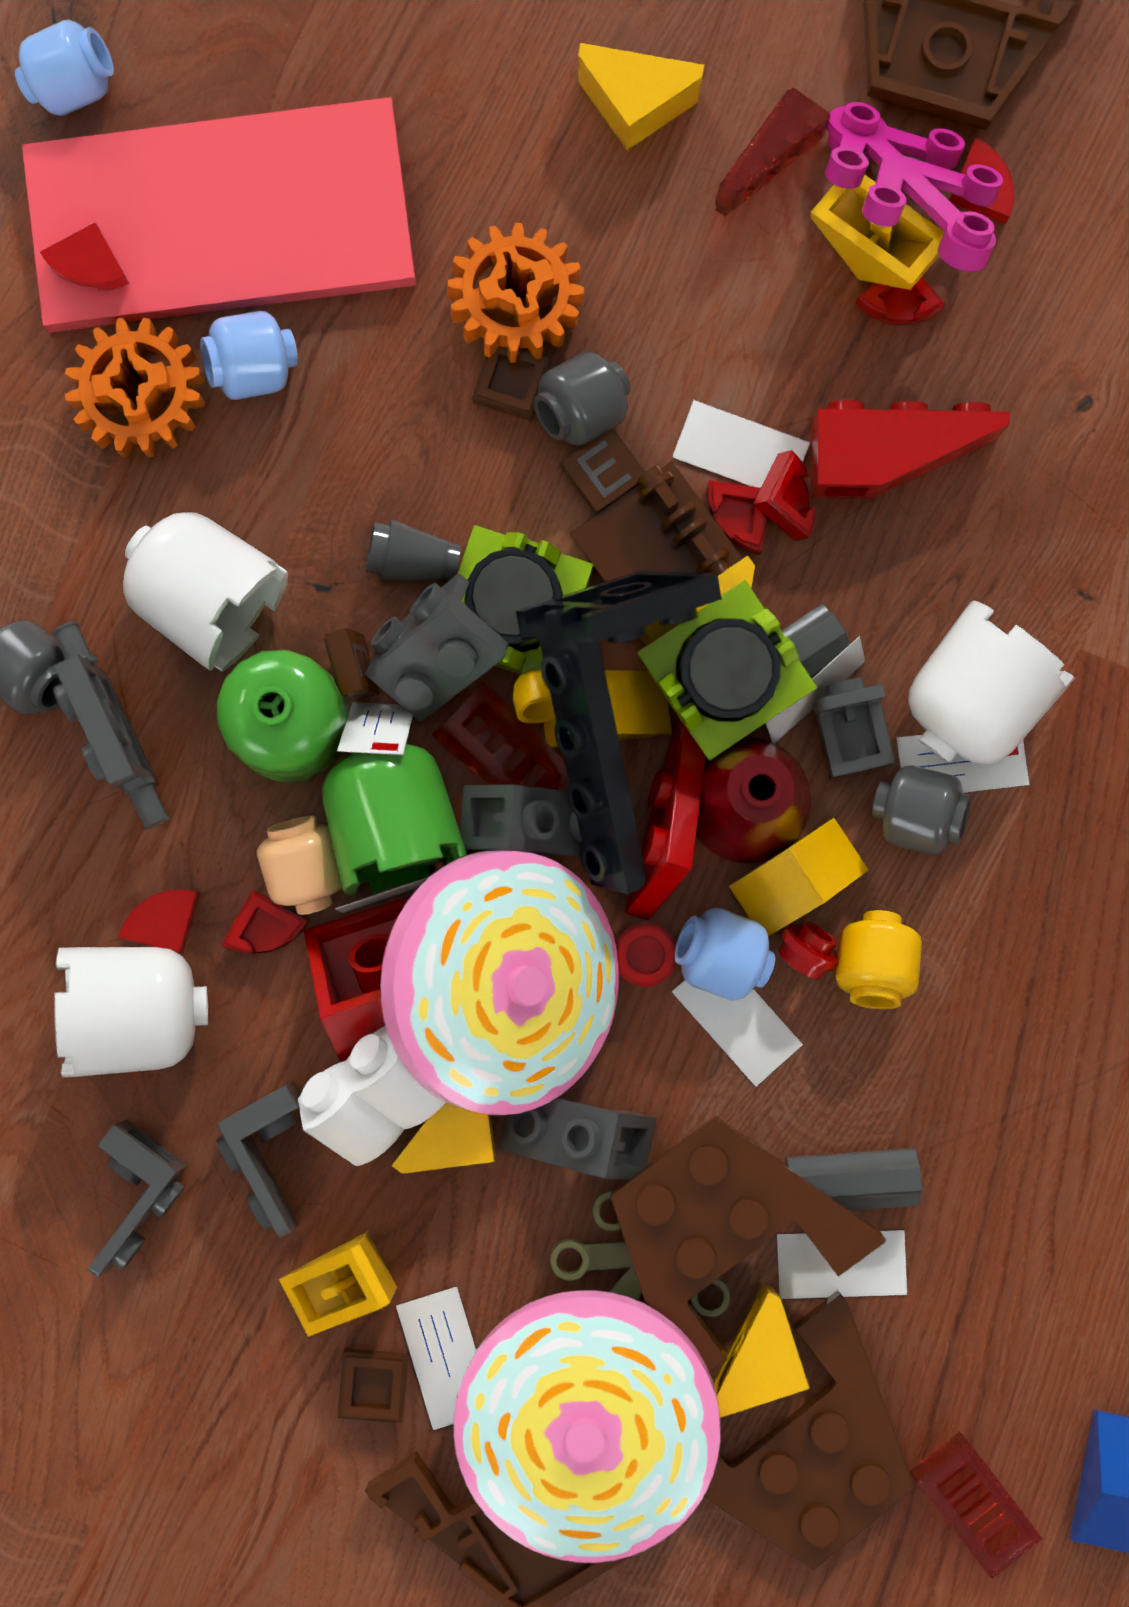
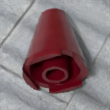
M744 737L710 761L706 758L696 831L697 838L712 853L730 861L742 863L769 860L794 844L806 826L811 807L810 787L800 764L781 746L755 737ZM750 782L762 789L765 801H758L751 796L749 792Z

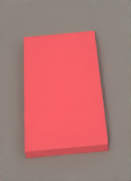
M392 97L22 144L42 323L49 333L115 325L118 318H124L126 323L142 321L143 318L153 320L417 286ZM96 222L129 284L112 290H98L97 288L74 284L60 278L47 264L40 251Z

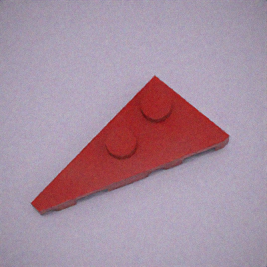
M678 715L676 716L663 769L656 773L648 796V806L652 810L641 847L646 881L642 888L629 893L625 908V914L647 920L651 918L692 870L706 757Z

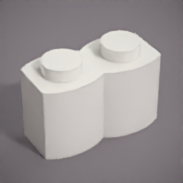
M386 1026L373 1034H368L361 1038L346 1061L337 1063L311 1077L298 1097L303 1130L355 1166L364 1165L379 1157L392 1146L404 1129H409L423 1123L446 1103L424 1089L410 1075L393 1048Z

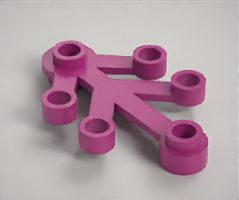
M851 102L846 106L833 109L826 122V128L829 132L828 144L833 149L825 170L826 178L834 185L842 188H857L862 184L869 164L868 159L871 158L880 168L876 183L869 188L862 208L864 217L876 225L885 227L896 225L906 204V196L901 191L902 188L945 231L938 247L940 257L950 266L962 271L976 272L983 270L987 266L996 244L993 222L980 213L971 211L961 213L939 190L962 196L967 201L976 205L989 206L995 202L1003 183L1002 175L995 169L981 164L969 166L965 174L949 170L958 165L965 147L964 139L953 131L934 129L930 131L928 138H923L887 126L880 113L874 107L865 103ZM901 153L925 159L926 162L904 156Z

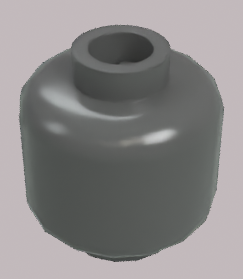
M584 351L550 369L540 377L538 395L534 397V409L543 429L554 440L560 441L563 439L569 444L582 446L625 420L630 383L619 364L614 361L608 362L597 353Z
M22 620L9 623L5 627H0V700L15 712L24 715L49 712L60 706L54 693V687L62 683L54 665L64 661L65 658L56 638L36 623Z
M904 766L896 773L892 783L880 782L873 803L872 817L882 820L883 837L890 845L929 855H939L948 848L950 843L960 844L969 816L971 796L962 794L961 781L954 775L917 766Z

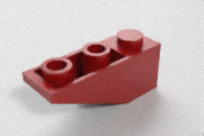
M856 400L830 402L827 404V409L817 410L811 423L810 498L874 499L997 440L1010 424V412L991 411V405L983 402L959 403L952 407V411L928 410V404L920 401L896 402L890 405V410L865 409V404Z

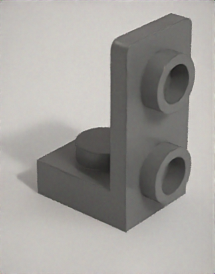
M463 785L460 834L465 849L481 851L505 850L581 857L583 845L577 817L569 804L568 791L521 785Z
M294 1081L217 1123L223 1136L217 1138L216 1142L224 1161L234 1173L242 1169L253 1190V1193L248 1195L247 1199L255 1218L264 1230L273 1226L279 1238L291 1233L299 1224L251 1134L257 1131L262 1142H265L297 1124L291 1112L299 1108L298 1097L301 1093Z
M557 1097L536 1109L505 1115L499 1147L502 1151L600 1178L629 1180L647 1167L657 1117L633 1111L603 1109Z
M128 1120L114 1124L98 1147L111 1156L107 1164L115 1173L135 1185H138L143 1180L150 1186L89 1266L88 1271L97 1278L109 1271L113 1265L120 1271L127 1267L146 1241L144 1237L138 1234L139 1230L152 1213L162 1218L185 1188L177 1179L188 1165Z

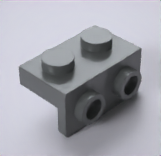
M460 573L443 587L438 586L436 583L427 587L413 603L409 615L401 621L395 616L390 618L377 631L370 643L375 652L365 675L409 713L413 714L420 722L501 661L509 644L461 602L469 581Z

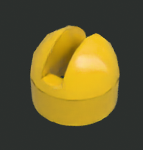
M531 669L521 674L513 688V703L517 718L522 722L532 724L554 719L555 713L550 690L543 680L541 669Z

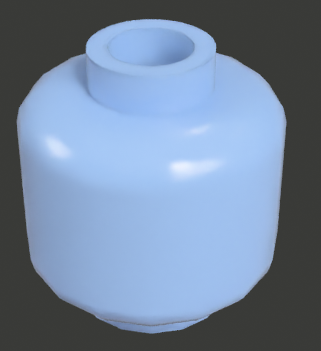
M68 19L28 36L20 44V67L15 69L16 81L24 97L31 104L39 102L49 113L58 116H65L100 100L108 91V77L114 74L112 58L100 35L93 28L88 27L84 29L79 23Z
M266 311L218 318L210 326L209 336L200 339L202 363L210 387H220L225 396L231 400L272 394L282 390L287 383L288 368L295 367L298 364L296 343L291 330H280L275 318Z
M715 907L706 910L700 917L691 916L685 923L676 944L675 961L681 965L682 976L689 985L724 999L735 1001L745 998L755 986L761 988L768 982L773 972L775 954L769 950L768 933L760 923Z

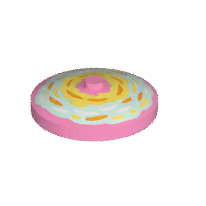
M505 850L484 851L459 858L431 875L415 891L399 914L386 946L381 974V1003L386 1029L396 1054L410 1075L424 1089L444 1102L462 1109L489 1115H511L536 1109L556 1099L572 1087L593 1063L605 1042L615 1014L619 989V964L614 935L608 918L592 891L579 877L556 861L529 852Z
M579 1290L562 1292L533 1301L513 1312L487 1335L472 1357L459 1389L454 1414V1441L460 1470L469 1491L486 1516L500 1530L513 1540L540 1554L565 1561L597 1563L614 1561L645 1551L663 1541L689 1518L706 1493L714 1474L720 1446V1414L713 1380L705 1362L689 1338L673 1322L660 1312L632 1298L609 1292Z

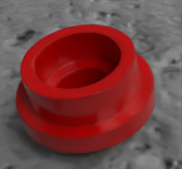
M805 922L803 926L788 924L782 932L784 942L778 949V952L792 968L816 980L821 979L826 971H834L839 964L837 961L838 953L834 950L837 941L825 929L812 922Z

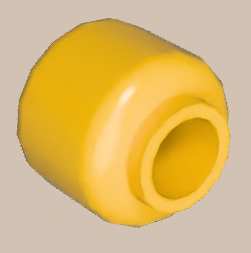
M883 910L867 911L863 914V920L850 923L841 930L838 944L837 961L839 964L836 967V981L840 989L850 994L851 1003L870 1009H895L901 1006V999L912 996L918 990L922 940L921 936L914 929L901 924L902 917L899 914Z

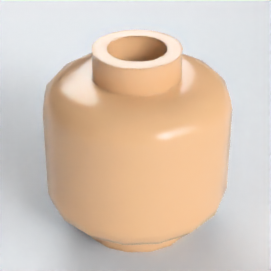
M314 815L292 818L269 827L266 830L268 838L258 846L257 858L271 900L277 905L295 906L299 915L315 913L334 904L332 894L342 889L328 824L317 823Z

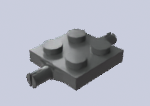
M78 622L65 623L52 631L65 658L64 661L54 665L62 683L54 687L56 699L67 719L71 723L79 720L89 743L81 746V750L96 780L100 782L107 779L110 786L121 789L126 796H130L144 825V830L159 826L168 821L170 817L166 814L154 788L159 785L107 673L97 666L98 659L96 655L91 654L78 627Z

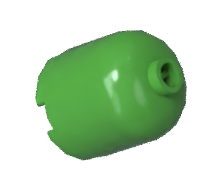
M287 649L262 651L241 661L225 678L216 702L218 728L228 749L257 775L280 783L306 782L312 779L313 776L327 770L337 758L343 755L344 752L337 751L351 704L348 698L340 693L335 678L310 657ZM277 695L272 703L263 702L267 697ZM284 702V710L282 713H280L279 707ZM262 710L272 711L274 718L265 717Z
M406 744L403 755L353 752L352 755L340 760L326 775L322 786L323 805L342 889L346 895H354L359 892L358 886L369 882L371 894L382 893L431 876L429 867L446 860L450 864L459 858L467 856L442 774L434 757L425 749Z

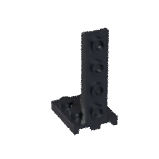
M637 571L515 611L520 635L523 637L539 638L543 657L541 673L551 694L556 718L555 739L565 760L570 784L568 800L577 817L583 845L581 861L590 878L591 885L629 894L642 888L646 881V871L599 641L604 639L608 643L632 641L646 635L645 625L657 621L661 625H673L697 618L698 607L722 599L718 576L715 573Z

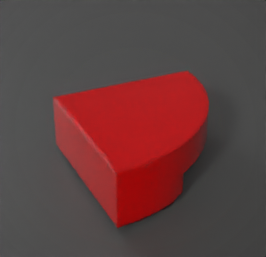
M975 138L960 173L965 174L967 168L975 164L986 165L995 169L1003 177V183L995 202L989 206L973 204L962 196L952 193L949 201L1006 224L1010 218L1014 203V185L1011 174L1001 156L989 145Z
M96 222L40 251L47 264L60 278L74 284L97 288L98 290H112L129 284Z
M921 277L911 290L874 283L857 298L855 305L878 321L894 325H910L923 322L937 315L943 310L945 302Z
M790 450L777 454L753 505L796 541L810 537L815 521V507H810L809 494L804 478L809 477L807 469L800 458Z
M709 480L707 484V504L712 517L733 545L744 551L760 555L767 516L755 507L753 503L761 488Z
M181 889L169 890L147 898L129 914L120 930L118 938L153 947L171 949L176 953H184L200 892Z
M252 890L221 946L241 953L257 954L271 952L295 940L305 930L310 920L283 905H277L258 891Z

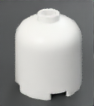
M196 512L172 514L156 523L152 528L149 526L140 528L133 535L125 550V557L129 560L124 571L123 593L128 606L144 621L210 671L213 667H216L221 672L225 671L245 654L259 637V634L250 627L259 617L264 606H267L274 612L277 610L287 587L288 572L276 564L273 559L214 521Z
M975 600L971 601L916 675L909 688L908 704L912 716L926 730L919 738V741L947 763H950L956 754L972 763L991 764L1003 760L1019 745L1075 679L1073 675L1066 671H1060L1064 663L1019 626L1015 625L1008 635L998 629L993 623L988 621L994 610Z
M159 947L59 948L56 968L58 970L65 969L66 992L55 993L58 1057H65L61 1069L62 1077L158 1070L174 1066L186 1057L193 1046L196 1026L208 1025L207 986L194 987L191 967L184 957L175 951Z

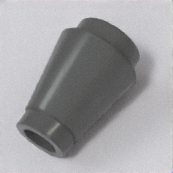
M393 519L390 520L389 525L374 522L366 562V572L379 574L380 581H450L457 574L461 545L449 543L448 540Z

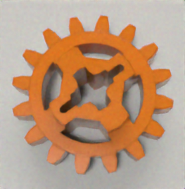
M515 222L512 236L503 237L501 231L494 225L489 227V243L484 245L479 240L471 237L467 240L469 259L455 256L453 259V275L457 278L449 279L447 284L448 299L455 301L451 304L452 322L462 323L467 321L463 327V339L467 343L473 342L479 337L485 339L484 355L489 358L496 352L498 347L507 348V356L511 363H516L519 349L528 348L535 360L542 358L544 341L547 340L550 344L560 348L564 344L565 335L562 326L575 329L578 324L579 311L575 307L582 306L584 287L576 284L580 279V264H564L567 259L568 250L565 242L559 243L551 249L546 246V229L541 228L531 239L524 237L522 223ZM491 266L493 271L490 277L479 280V288L474 289L480 275ZM506 278L509 281L511 289H506ZM513 288H515L519 296H526L525 307L522 304L521 298L516 297L515 292L512 290ZM557 296L553 309L541 320L539 317L540 309L551 305L552 297Z
M118 318L116 321V334L110 337L99 327L93 329L94 338L98 344L92 350L78 344L74 350L84 361L82 368L70 367L66 368L65 371L68 379L79 386L78 389L71 390L65 394V400L72 408L82 409L74 418L76 424L83 432L94 429L91 439L102 449L108 446L114 439L115 450L121 457L125 458L129 457L134 444H138L148 458L154 457L155 441L163 439L172 449L177 447L178 443L173 431L178 426L189 431H193L196 427L187 414L188 409H199L205 406V401L201 394L192 390L193 387L203 384L205 377L199 367H188L197 358L190 346L186 344L177 347L179 338L169 326L157 337L156 328L149 318L142 319L137 331H131L124 318ZM142 351L158 354L171 365L165 366L163 362L151 364L144 359ZM109 363L105 371L101 374L105 366ZM134 369L144 381V383L138 385L137 407L126 394L133 391ZM167 402H171L166 411L158 417ZM101 410H107L109 414L123 413L128 420L129 426L119 425L108 420L102 415Z

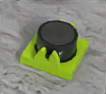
M474 525L458 574L460 573L469 581L461 602L509 643L503 659L494 666L520 675L531 669H541L543 657L539 638L523 637L520 635L515 611L587 588L594 564L562 554L560 549L544 540L537 543L529 540L525 534L519 532H507L504 535Z
M746 580L721 596V600L710 603L699 610L697 618L680 623L636 653L708 761L818 688L799 661L795 645L783 634L777 618L767 608L763 607ZM678 661H679V681H678ZM716 718H737V719H716Z

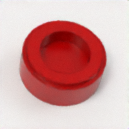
M651 923L636 924L626 929L616 941L619 974L631 984L641 987L658 985L664 982L676 967L675 941L664 928Z

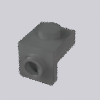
M861 677L826 686L828 696L820 698L813 705L830 779L894 764V754L881 705V700L885 698L883 684L865 687L864 678Z

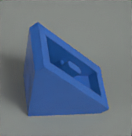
M1096 1409L1093 1411L1070 1533L1072 1541L1129 1553V1416Z

